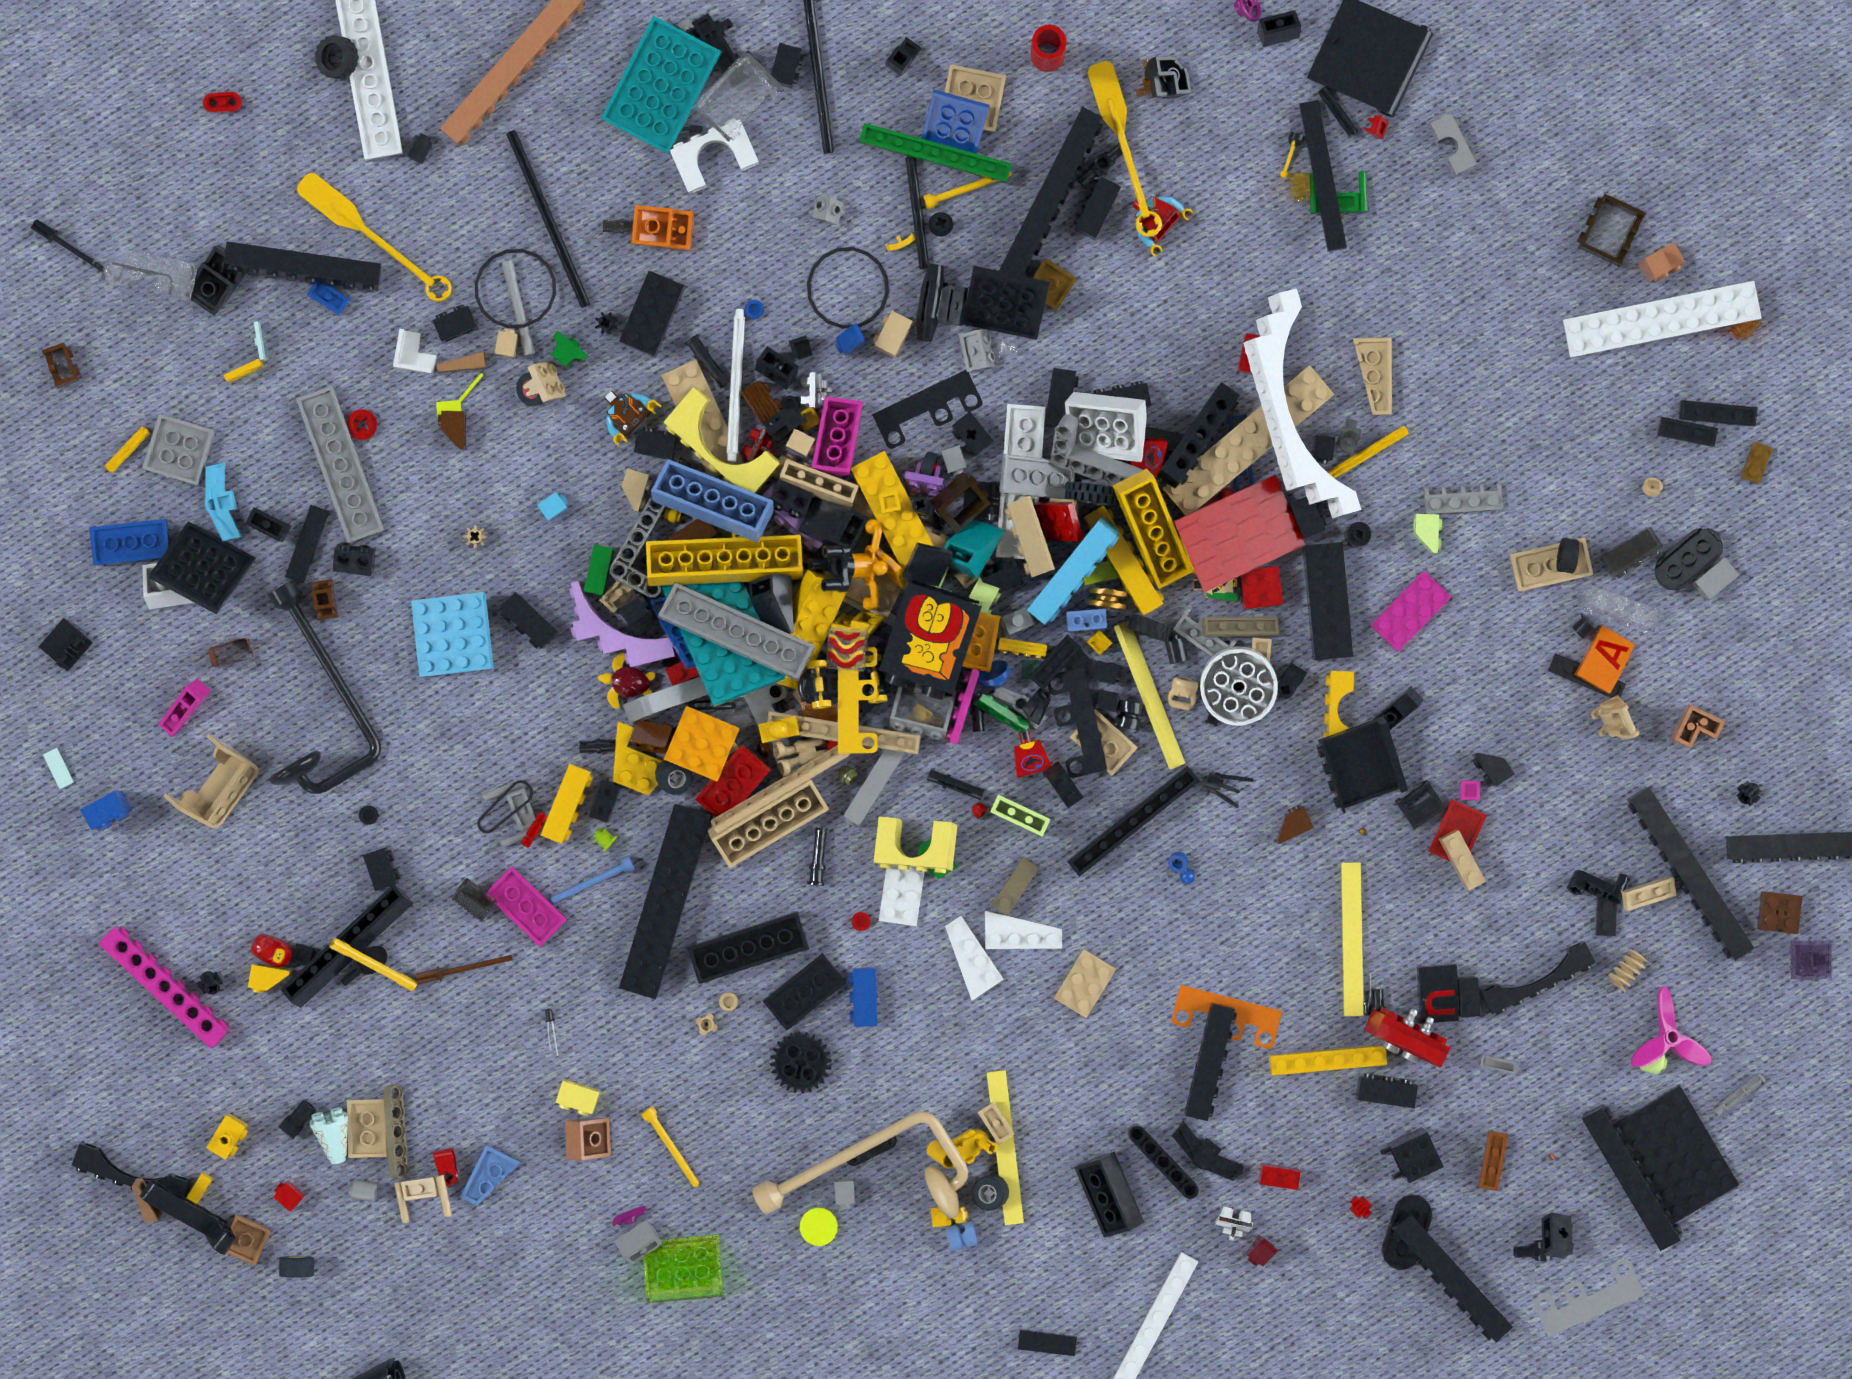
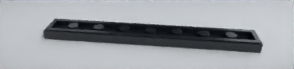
M1319 100L1299 103L1327 252L1343 250L1347 248Z

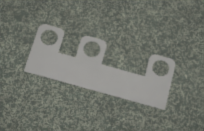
M774 683L744 696L757 724L767 722L769 711L775 712L772 704L784 699L787 696V692L783 685ZM774 685L782 689V694L777 698L770 695V688ZM793 709L784 713L798 716L797 712ZM788 738L778 739L769 742L770 750L773 757V743L776 741H781L784 744V746H791ZM791 754L780 759H775V761L777 763V761L779 760L792 759L796 757V754ZM797 765V766L791 768V772H790V773H792L793 771L797 770V769L800 768L801 766ZM822 771L821 773H819V774H817L816 776L812 777L811 779H814V778H816V777L822 775V774L824 773V771Z
M1624 1259L1613 1264L1611 1269L1617 1284L1590 1296H1587L1580 1281H1574L1564 1286L1563 1291L1569 1305L1559 1310L1550 1294L1536 1298L1533 1304L1547 1336L1550 1337L1644 1295L1630 1261ZM1621 1264H1625L1629 1268V1273L1624 1277L1617 1274V1267ZM1578 1286L1581 1290L1580 1296L1572 1298L1569 1295V1288ZM1542 1299L1550 1301L1551 1308L1548 1311H1541L1539 1309V1302Z

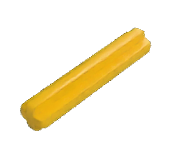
M142 426L104 467L113 473L149 436V430Z

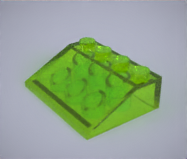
M719 1234L661 1239L663 1244L643 1257L647 1303L724 1297Z

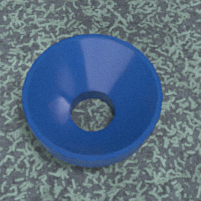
M1003 660L992 662L990 672L979 670L977 680L982 686L993 689L1000 688L1007 682L1010 674L1008 662Z

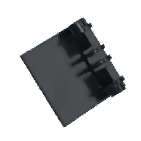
M978 481L977 487H982L987 492L988 496L986 498L991 504L976 516L974 520L998 522L1001 494L999 492L1000 483ZM971 487L964 492L963 509L978 497Z
M63 618L40 644L39 648L50 656L60 668L63 667L68 672L93 642Z

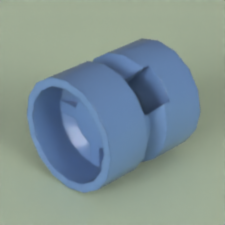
M972 1221L962 1223L961 1227L957 1225L946 1227L952 1251L960 1250L964 1245L967 1247L978 1245Z

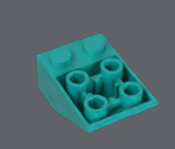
M973 519L959 533L953 535L943 547V549L950 550L953 553L948 567L977 579L1006 531Z

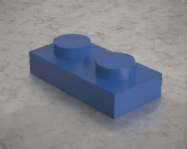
M316 282L307 293L308 297L338 316L341 315L350 302L348 297L332 287L325 286L324 283Z

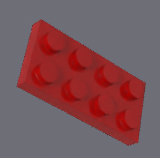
M741 745L725 763L718 782L711 780L695 800L713 816L718 817L745 801L771 769Z

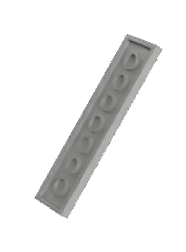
M330 386L296 398L347 542L352 543L385 531L334 387Z
M678 583L674 584L658 614V618L796 681L799 680L815 649V645Z

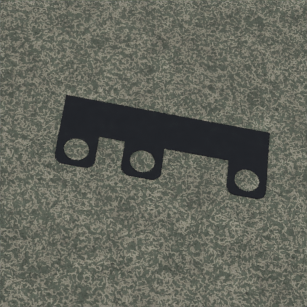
M964 370L872 414L887 447L893 449L904 444L906 440L899 424L929 411L935 425L942 426L953 419L947 404L948 401L959 397L966 412L980 408L983 402L969 372ZM968 395L976 396L977 404L974 407L966 405L965 398ZM939 409L946 410L948 413L947 419L944 421L937 420L935 416L936 411ZM893 431L900 435V441L896 444L888 441V435Z
M1082 667L1058 673L1054 678H1060L1063 681V687L1060 690H1054L1050 682L1048 684L1049 692L1051 695L1069 692L1071 704L1055 708L1056 724L1059 727L1076 723L1083 753L1082 756L1066 760L1068 775L1070 778H1076L1108 770L1085 668ZM1061 710L1069 711L1070 719L1067 722L1059 720L1058 714ZM1079 761L1082 764V770L1079 773H1073L1070 770L1072 762Z

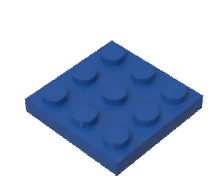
M934 89L921 139L977 154L990 105Z

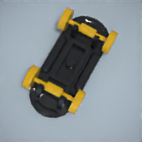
M874 655L863 657V662H872ZM877 655L876 666L858 667L859 680H875L877 682V698L874 700H859V702L868 701L869 704L887 702V694L892 684L884 681L887 673L879 670L881 666L879 662H882V655ZM826 660L807 662L808 670L800 676L798 681V692L801 698L806 703L811 704L812 709H824L832 707L831 704H838V665L827 666ZM865 684L862 687V693L865 696L873 694L874 687L871 684Z

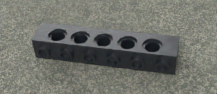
M1221 382L1156 476L1173 488H1176L1179 484L1183 485L1189 477L1187 475L1189 469L1193 471L1199 463L1197 460L1198 456H1203L1209 448L1206 445L1208 441H1213L1218 435L1219 431H1217L1219 425L1224 426L1229 419L1227 416L1228 412H1233L1239 404L1236 400L1240 395ZM1216 404H1220L1223 410L1218 409ZM1206 419H1211L1213 425L1209 424ZM1196 433H1200L1203 439H1199ZM1186 448L1192 449L1193 454L1188 453ZM1176 462L1181 463L1183 465V469L1179 468L1176 465Z

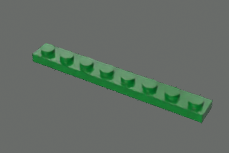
M864 123L859 143L1006 184L1012 167V163Z

